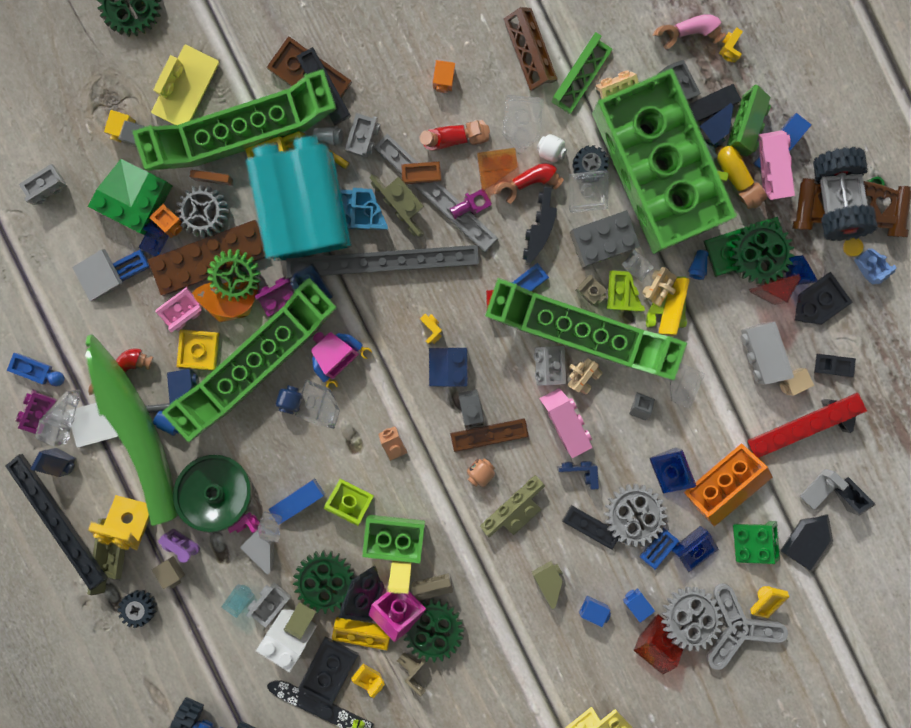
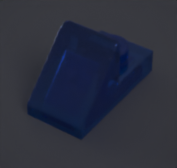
M151 220L143 228L147 232L138 248L156 257L160 254L169 236Z

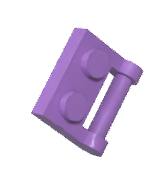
M174 528L162 535L158 541L165 551L178 555V560L182 563L187 562L192 555H196L200 551V546Z

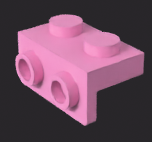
M186 287L156 309V313L169 326L168 330L173 332L174 330L179 331L186 325L185 322L189 319L197 318L201 314L202 306Z

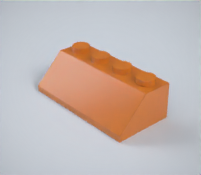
M741 443L690 486L684 494L715 527L773 477L769 468Z

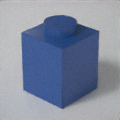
M638 588L629 591L623 599L640 623L655 612Z
M586 596L579 611L581 618L600 627H603L604 623H607L611 616L608 605L590 596Z

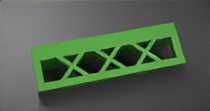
M597 32L594 33L552 99L553 104L569 114L572 113L612 51L611 47L600 41L602 36ZM596 46L606 51L603 57L595 58L594 49ZM593 63V73L584 74L583 66ZM582 79L584 87L574 91V80ZM572 95L573 104L570 108L561 102L564 96Z

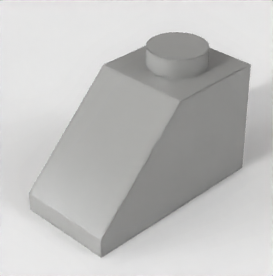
M259 528L240 548L268 575L274 568V541L271 539L272 535L267 530Z

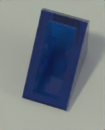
M804 255L789 258L793 264L786 265L789 269L786 272L788 287L817 282L818 279Z

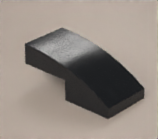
M816 354L814 373L854 377L856 358Z

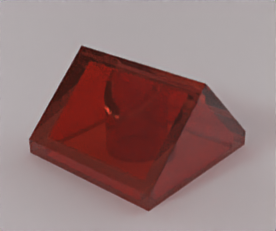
M800 274L749 289L750 293L773 305L788 303L800 280Z

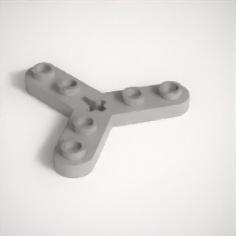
M721 583L714 588L713 594L727 627L707 654V662L713 669H723L744 640L781 643L786 640L788 630L783 624L775 621L746 619L735 592L729 585ZM742 625L743 631H737L735 627Z

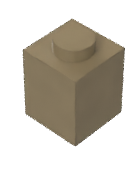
M174 556L152 569L153 574L163 589L168 586L171 589L181 583L180 579L185 576Z

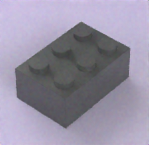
M628 210L577 227L569 232L582 268L640 247Z

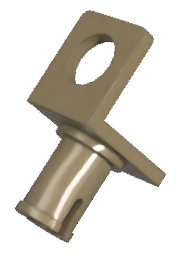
M404 652L397 662L409 672V677L405 682L421 697L426 690L413 676L426 662L425 658L420 664L415 663Z

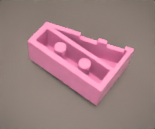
M783 130L758 134L762 187L767 197L772 200L795 196L791 170L792 159L789 154L790 136Z
M560 388L539 398L545 406L548 416L552 420L571 458L592 448L590 443L592 438L588 430L584 431L582 425L585 423L580 414L576 415L574 410L577 407L572 398L568 399Z

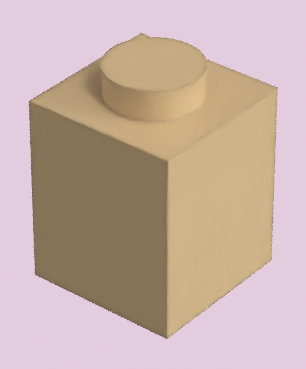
M798 368L792 371L794 378L780 381L781 383L779 384L783 393L792 396L814 386L806 368Z

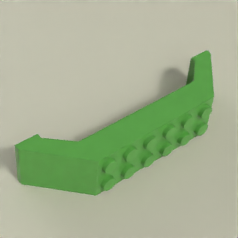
M322 69L304 75L303 79L289 89L182 124L150 125L134 130L132 133L145 170L197 167L244 152L249 147L276 137H285L299 131L305 132L334 111L336 107L324 70Z
M308 278L295 290V293L273 317L203 381L170 404L162 414L188 442L192 441L230 413L311 339L337 307Z
M499 278L497 279L485 314L488 318L520 331L670 380H675L687 342L615 321L533 293L517 284Z

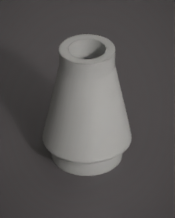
M337 126L314 128L313 136L318 137L319 141L336 146L342 143L343 131Z

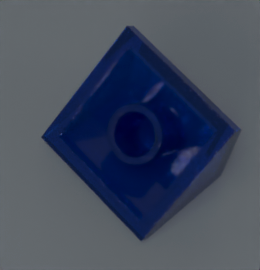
M675 447L649 458L663 493L695 488L697 486L682 449Z
M699 526L673 548L672 552L685 569L691 572L719 549L711 534Z

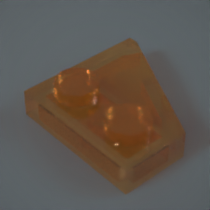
M515 148L477 153L482 191H485L518 167Z

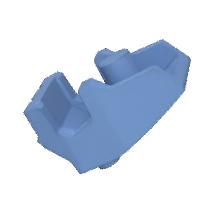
M872 248L867 249L854 259L863 276L872 285L881 284L890 275L895 273L896 270L895 265L890 266L886 262L887 257L885 255L879 254Z

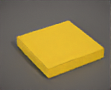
M180 329L177 367L215 370L217 368L220 333Z

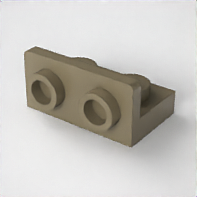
M449 573L414 581L411 585L412 593L418 601L453 592Z

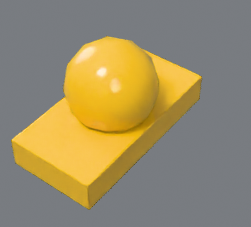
M770 586L759 588L757 592L759 600L750 608L751 614L769 618L789 598L788 591Z

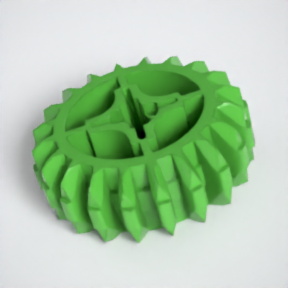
M229 249L228 256L222 251L220 253L221 257L217 255L214 257L216 262H210L209 265L212 268H209L207 273L211 275L208 276L207 280L214 281L210 284V288L217 287L214 293L222 292V299L228 295V301H232L234 296L238 302L240 301V295L243 299H247V293L253 295V289H258L256 283H259L261 278L257 276L260 275L261 271L254 270L258 267V263L251 264L254 258L246 259L247 252L240 256V250L237 249L235 255H233L232 249ZM233 261L230 269H219L222 264ZM240 263L247 268L249 275L241 271ZM234 269H235V273H237V274H236L237 277H236V279H235L234 282H233V278H232V275H231V274H232V272H233ZM219 276L228 281L229 287H226L221 282ZM249 281L245 287L235 289L237 283Z

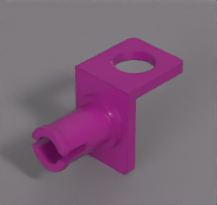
M480 189L471 195L466 193L463 202L449 209L454 219H457V217L469 211L475 215L490 207L492 203L485 190ZM482 196L485 199L484 205H475L474 198Z

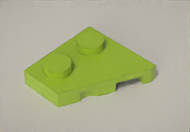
M609 271L607 309L645 311L644 305H641L639 300V292L633 284L634 280L630 272Z

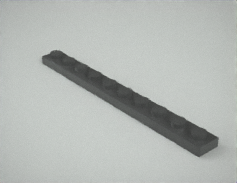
M478 245L287 258L286 267L287 278H292L293 274L312 263L321 276L479 265Z

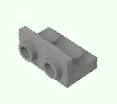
M535 347L536 384H566L565 347Z

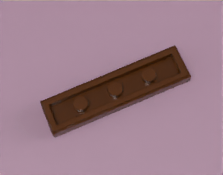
M525 418L450 433L454 452L529 437Z

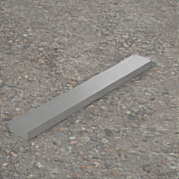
M388 134L374 147L401 174V164L418 163ZM439 182L412 184L468 238L478 245L484 253L498 240L470 211L454 219L449 208L456 206L460 202Z

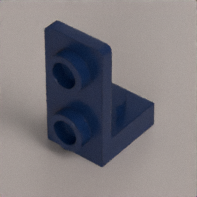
M581 461V465H573V462H563L561 466H557L558 472L587 471L584 474L585 484L591 490L599 489L598 467L592 464V461Z

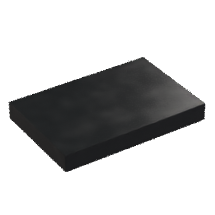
M325 636L298 689L332 706L359 653Z

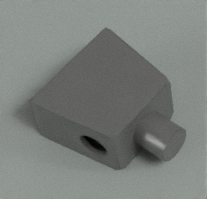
M477 389L460 392L459 399L465 428L484 425Z

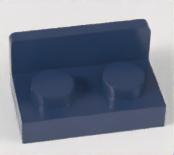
M313 263L293 274L291 286L294 291L310 278L329 299L333 298L332 292Z

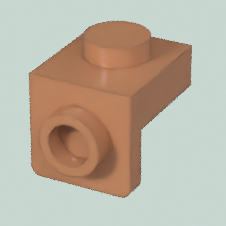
M396 426L387 428L379 433L381 445L390 461L408 453Z

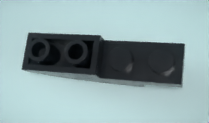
M544 187L543 191L539 192L538 204H541L540 211L536 212L535 222L538 225L532 224L530 229H526L525 240L528 241V247L524 248L523 260H526L525 265H530L543 249L555 222L557 208L550 207L552 188Z

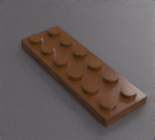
M252 220L211 237L209 236L148 259L161 296L207 280L208 276L211 275L207 273V270L212 268L209 265L210 262H216L214 257L216 255L221 257L220 253L222 251L227 256L229 249H232L233 255H235L237 249L240 250V256L247 252L246 259L254 258L251 263L266 258L257 220ZM233 261L222 264L219 269H230Z

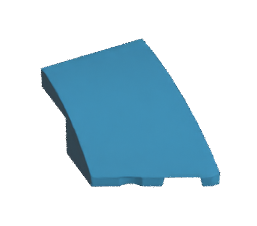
M341 189L348 229L388 230V225L372 189Z

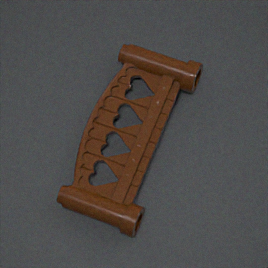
M803 178L800 183L796 221H793L792 229L813 230V223H822L821 218L825 214V210L818 198V195L822 192L821 183H814L815 179ZM863 181L866 197L870 196L872 199L869 205L874 207L877 228H888L887 236L908 238L909 230L907 229L911 202V186H898V190H894L881 184ZM878 197L882 199L888 197L891 203L881 214L876 204V199Z

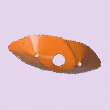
M228 281L223 283L226 287H229ZM248 281L241 282L239 288L235 286V289L245 287ZM211 283L198 287L192 293L195 300L217 321L225 322L250 315L258 289H253V295L247 293V299H243L240 295V301L238 302L234 296L232 301H228V295L222 299V292L215 294L211 289H216L217 287L210 288ZM204 291L203 297L198 296V294H201Z

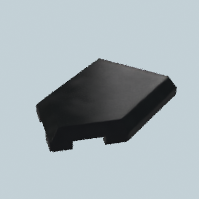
M831 271L799 293L794 321L822 325L853 303Z
M825 514L819 517L801 519L780 551L813 572L833 542L829 515Z
M375 565L351 580L338 616L339 618L372 623L373 619L369 616L371 605L382 596L385 588Z

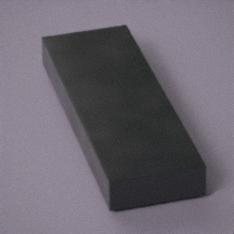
M570 505L562 520L563 523L613 550L619 536L613 537L614 530L609 531L607 524L573 505Z

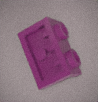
M282 277L275 281L276 285L270 288L268 286L258 290L259 294L255 295L256 300H259L267 317L276 314L295 293L291 286L290 278Z
M32 389L31 394L27 393L24 398L23 404H25L23 412L19 411L15 422H18V429L42 435L56 399L37 393L36 390Z

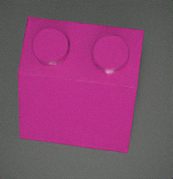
M386 592L371 605L369 616L396 642L411 629L425 612L426 608L410 592Z

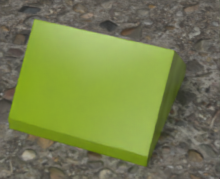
M339 479L323 509L359 526L374 495Z

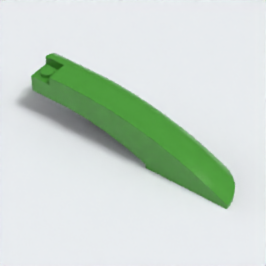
M90 334L86 338V346L88 347L86 357L99 416L104 415L113 427L135 466L143 488L151 526L170 521L178 515L173 502V480L159 434L145 404L123 369L93 334Z

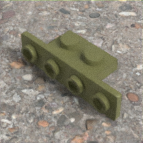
M371 175L369 178L372 180L370 183L377 192H382L384 195L383 200L390 207L393 206L397 210L395 214L401 221L405 220L409 225L407 227L414 236L422 237L424 233L413 221L412 217L425 206L399 176L385 187L377 176Z
M536 475L528 480L525 485L480 525L486 536L491 537L503 525L515 535L542 510L532 500L545 487Z
M106 518L98 519L97 524L104 525ZM95 539L93 557L107 577L115 580L121 579L125 549L117 547L114 543L105 545L99 543L98 539ZM107 579L91 591L88 589L87 594L92 596L104 593Z

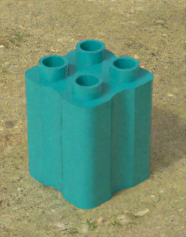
M311 136L296 139L293 141L295 150L288 152L279 151L276 144L259 146L253 149L255 157L246 160L266 259L284 261L287 258H300L352 247L334 155L332 152H329L327 145L319 144L318 137Z

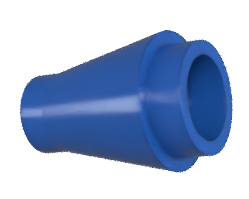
M697 250L696 256L688 270L689 277L696 280H704L705 276H707V251Z

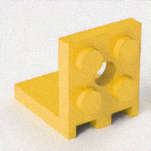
M115 495L104 525L91 522L88 530L93 534V538L98 539L99 543L105 545L114 543L121 549L129 550V548L138 550L150 519L147 505L145 502ZM125 515H133V520L130 523H123Z

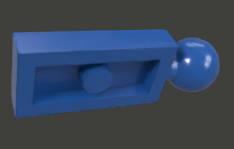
M13 353L7 368L9 372L40 384H46L48 380L52 386L58 387L65 381V377L61 372L55 371L51 373L53 366L19 353Z

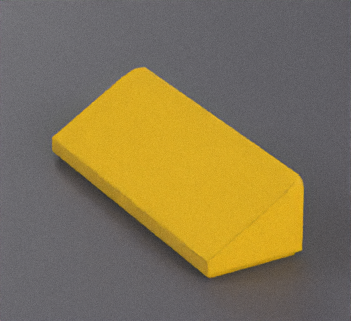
M676 278L672 285L675 293L667 294L658 331L659 334L670 337L677 334L690 282L689 278Z
M336 617L332 640L388 651L390 637L378 624Z

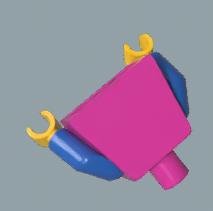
M318 332L313 336V340L317 344L311 351L314 355L312 358L313 370L322 382H326V389L329 392H332V389L329 387L330 383H334L338 388V382L334 378L359 355L357 351H360L361 356L365 359L368 358L363 355L364 350L367 349L372 353L370 348L363 347V344L351 335L343 333L334 335L330 332L325 336L322 332Z

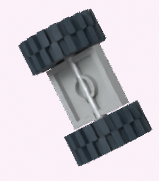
M852 146L851 148H836L834 151L829 150L825 152L826 154H820L819 157L814 159L813 166L816 182L818 184L821 183L825 214L821 218L824 238L831 241H842L845 239L847 241L852 238L858 239L860 236L864 237L867 234H872L873 231L877 230L874 207L867 205L863 176L867 173L868 167L865 150Z

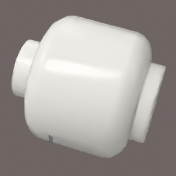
M552 134L546 137L543 136L537 146L539 156L551 163H556L559 159L563 160L567 153L565 141Z

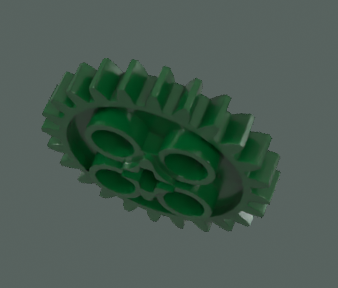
M97 0L101 4V6L97 7L102 12L100 17L105 20L104 23L107 26H110L114 32L117 30L120 35L125 32L130 37L131 32H133L135 36H138L139 30L145 34L144 28L147 27L151 30L150 23L157 24L154 17L161 16L157 10L162 9L161 5L158 4L162 0H130V4L138 16L137 19H135L133 11L129 8L130 5L127 0H118L117 2H114V0ZM142 6H146L143 11H139ZM125 14H128V17L125 20H122L123 16Z
M758 221L755 222L754 226L751 223L747 225V229H740L742 234L738 233L735 235L738 240L731 242L735 248L729 249L730 252L734 253V256H731L730 259L736 261L732 264V267H739L736 273L743 272L742 279L749 277V283L755 280L756 284H761L763 280L764 284H768L769 281H777L776 276L782 278V272L789 271L786 265H792L793 263L789 258L795 256L789 250L794 249V247L788 245L792 239L786 240L785 237L788 235V232L782 234V227L775 229V223L770 224L768 227V221L763 222L762 225ZM757 235L763 238L762 244L757 242ZM773 246L777 247L778 249L777 256L774 255L772 252ZM746 250L751 252L752 257L750 260L745 256ZM762 262H765L767 265L766 271L761 269Z
M323 550L319 556L318 552L315 551L314 558L308 555L307 561L302 560L300 562L302 566L296 568L299 573H295L293 577L298 580L294 581L293 585L298 586V588L295 589L294 593H300L297 599H304L303 605L310 604L309 608L311 609L316 607V613L323 609L324 614H326L328 608L333 613L335 606L341 609L351 580L354 579L351 576L354 575L355 571L348 570L351 564L345 565L346 558L340 560V553L334 557L333 551L326 555L325 550ZM319 565H326L329 571L322 572ZM336 577L341 578L343 584L337 585L333 579ZM309 578L313 579L316 585L309 586L306 580ZM327 579L328 582L323 585L321 583L322 580ZM327 592L330 598L324 599L320 593Z
M431 598L428 604L426 599H424L422 605L426 610L422 615H428L431 621L424 622L421 615L406 633L407 636L403 640L410 642L407 648H414L412 654L419 653L418 659L424 655L426 662L430 657H432L433 663L436 662L437 657L442 662L444 655L450 658L451 652L456 653V647L461 646L462 643L459 640H463L464 635L460 633L464 632L465 628L459 625L463 623V620H457L460 613H453L454 606L450 609L447 608L448 602L441 605V599L435 603L434 599ZM440 620H447L449 622V626H442ZM431 627L435 628V633H432ZM418 634H424L427 640L421 641L418 638ZM436 639H443L445 641V645H439L436 642Z

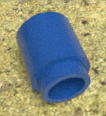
M159 411L153 421L156 428L173 436L180 434L162 414L163 411Z

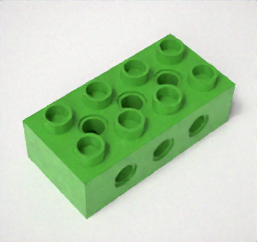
M672 68L597 101L592 115L653 254L721 226L737 217ZM640 125L649 126L652 134H645L641 130ZM656 160L664 161L667 165V170L659 169L656 165ZM672 195H677L681 198L682 207L674 205Z

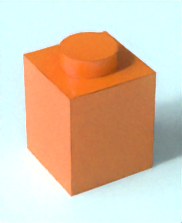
M436 60L433 89L441 93L452 91L455 63Z

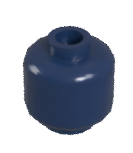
M288 385L287 389L282 388L279 390L275 403L279 408L278 411L293 415L294 412L300 410L303 395L298 392L299 388Z

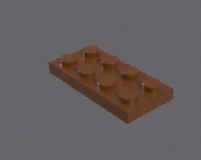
M288 36L266 68L292 87L306 75L296 56L308 49ZM320 59L342 98L352 84V81Z

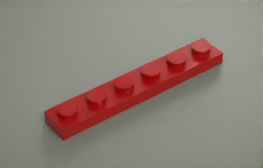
M855 393L749 439L747 442L753 454L760 458L865 413L867 409L859 393Z

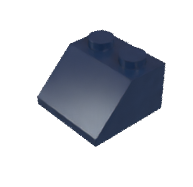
M429 348V386H467V348Z

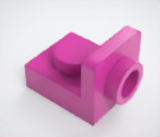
M248 512L228 531L232 533L236 530L239 533L247 528L248 525L251 532L254 533L259 529V521L255 515Z

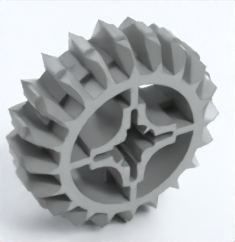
M200 185L199 189L193 186L192 193L189 190H185L187 196H180L183 202L176 203L177 206L181 207V209L176 210V213L181 215L178 217L182 221L180 226L187 228L186 232L189 234L193 232L195 237H198L199 234L202 238H205L206 234L211 237L213 236V230L216 233H220L218 226L225 227L222 220L228 221L224 214L229 213V210L224 208L228 205L226 201H223L224 196L218 195L219 191L216 189L212 191L210 186H207L206 189L203 185ZM201 197L212 198L210 202L206 201L205 203H201L197 199ZM192 204L193 211L191 214H189V209ZM200 207L204 209L205 216L201 215ZM214 209H216V215L213 219L212 212ZM204 220L208 225L199 227L193 223Z

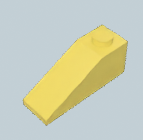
M392 560L388 592H409L412 562Z

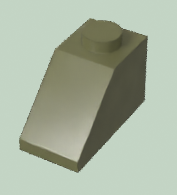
M549 561L533 570L532 574L550 607L554 609L556 608L563 581L560 576L563 573L558 564L554 565L552 561Z

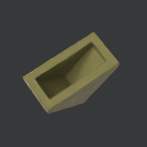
M299 602L284 631L301 640L316 611Z

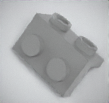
M356 113L345 147L346 152L368 158L369 153L372 154L375 142H373L374 135H378L381 125L378 123L377 117L373 116L371 118Z
M51 164L19 185L26 195L25 201L33 205H39L45 202V198L61 192L62 188L67 184L55 165Z
M275 582L270 587L266 585L259 593L262 597L258 601L254 599L247 607L249 612L246 617L252 616L265 628L291 598Z

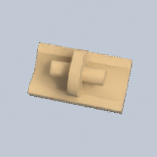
M665 267L655 270L652 274L654 282L651 286H646L642 293L655 305L661 306L668 293H675L672 285L677 276Z
M589 358L584 363L580 361L577 366L571 364L569 368L573 372L569 376L571 381L567 386L578 393L581 392L587 395L591 390V386L586 383L589 378L592 377L597 380L603 374L598 368L599 364Z

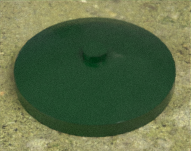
M206 455L190 462L179 474L173 490L174 506L182 521L196 530L208 533L224 531L238 523L246 514L252 499V484L246 470L235 460L223 455Z

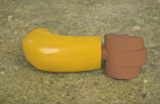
M718 146L714 151V157L718 160L722 170L728 173V179L740 191L739 197L741 202L745 204L747 209H756L761 206L762 202L767 198L766 192L759 183H754L739 151L732 146Z

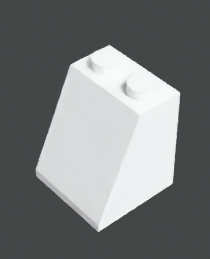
M285 605L256 651L290 672L316 629L317 624L311 621L301 640L284 631V628L294 610Z

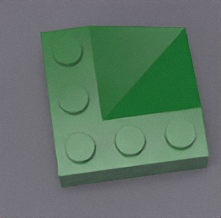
M120 159L96 189L88 207L140 234L148 236L154 224L149 217L164 204L173 185Z

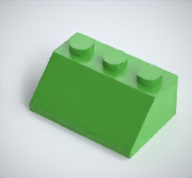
M754 85L742 96V101L740 102L726 145L736 148L740 155L746 157L757 150L759 141H757L758 134L762 133L765 123H763L764 117L768 115L771 108L769 104L771 97L760 86Z
M368 514L362 557L420 563L425 520Z

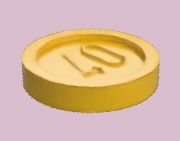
M852 238L843 244L845 254L851 257L861 254L864 248L863 242L859 238Z

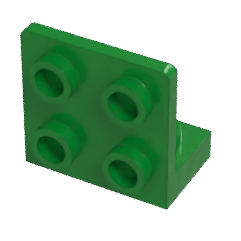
M769 521L765 525H733L736 562L776 564L780 560L777 521Z

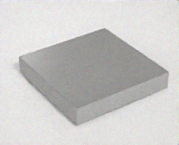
M101 249L72 267L89 301H95L123 284L105 249Z

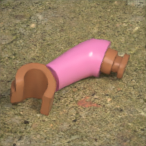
M703 14L674 26H660L656 28L653 36H661L664 31L667 32L670 39L664 45V48L669 49L676 43L678 37L700 33L703 36L708 35L710 39L713 38L712 42L715 44L725 37L726 34L721 32V20L718 17Z

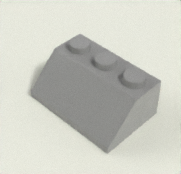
M776 322L761 323L741 330V341L747 347V359L753 365V377L756 382L766 385L794 378Z

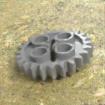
M626 484V490L619 487V494L613 492L615 498H608L611 505H605L609 512L604 513V515L609 516L605 523L611 524L607 529L609 531L614 530L612 536H619L618 541L623 542L625 540V544L628 546L632 541L634 547H637L638 542L645 546V540L652 543L651 537L658 539L656 532H663L660 525H666L662 518L667 517V515L662 514L666 507L660 506L663 500H657L659 494H652L653 489L648 488L646 490L645 485H641L639 489L638 484H634L633 489L629 484ZM638 497H641L643 500L640 507H637L635 504ZM627 500L630 501V505H631L632 509H631L630 506L627 504ZM622 506L626 507V514L624 516L619 515V509ZM633 510L638 512V514L636 515L638 520L632 518V516H634ZM647 514H650L652 516V520L650 523L646 524L645 516ZM639 521H640V523L643 525L644 530H641V526H640V524H639ZM634 523L635 531L629 533L628 526Z
M685 587V591L679 588V594L672 592L673 599L667 598L670 604L663 605L667 611L661 613V615L666 616V619L662 620L661 623L667 624L663 631L670 632L667 638L673 639L672 643L679 644V648L684 649L686 647L688 651H692V649L699 651L700 648L706 649V643L713 645L711 638L718 639L715 632H721L717 627L718 625H723L721 621H718V618L722 617L723 614L717 613L720 610L719 606H715L717 600L711 599V593L705 594V590H698V587H692V589L691 587ZM693 600H694L695 603H696V606H695L694 609H692V607H691V604H692ZM679 612H681L682 614L680 621H678L677 615ZM706 616L707 622L704 625L703 618ZM690 628L693 630L691 637L688 635Z

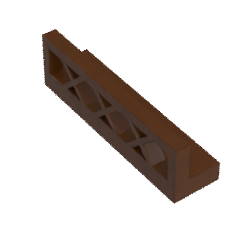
M518 8L506 16L504 22L529 89L534 90L545 83H553L558 78L532 8ZM515 17L519 21L517 29L513 28L511 22ZM520 35L525 37L524 47H521L519 44ZM527 53H530L532 56L531 65L526 63ZM534 71L538 72L540 80L536 83L532 79Z

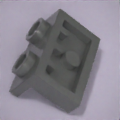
M684 59L666 66L658 73L660 74L672 68L686 101L701 94Z

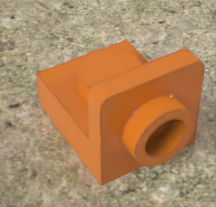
M164 204L149 217L170 238L182 231L180 226L182 221Z

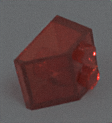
M657 614L640 634L633 651L660 673L665 674L678 667L684 649L679 648V644H673V639L667 638L670 632L663 631L667 624L661 623L664 618Z

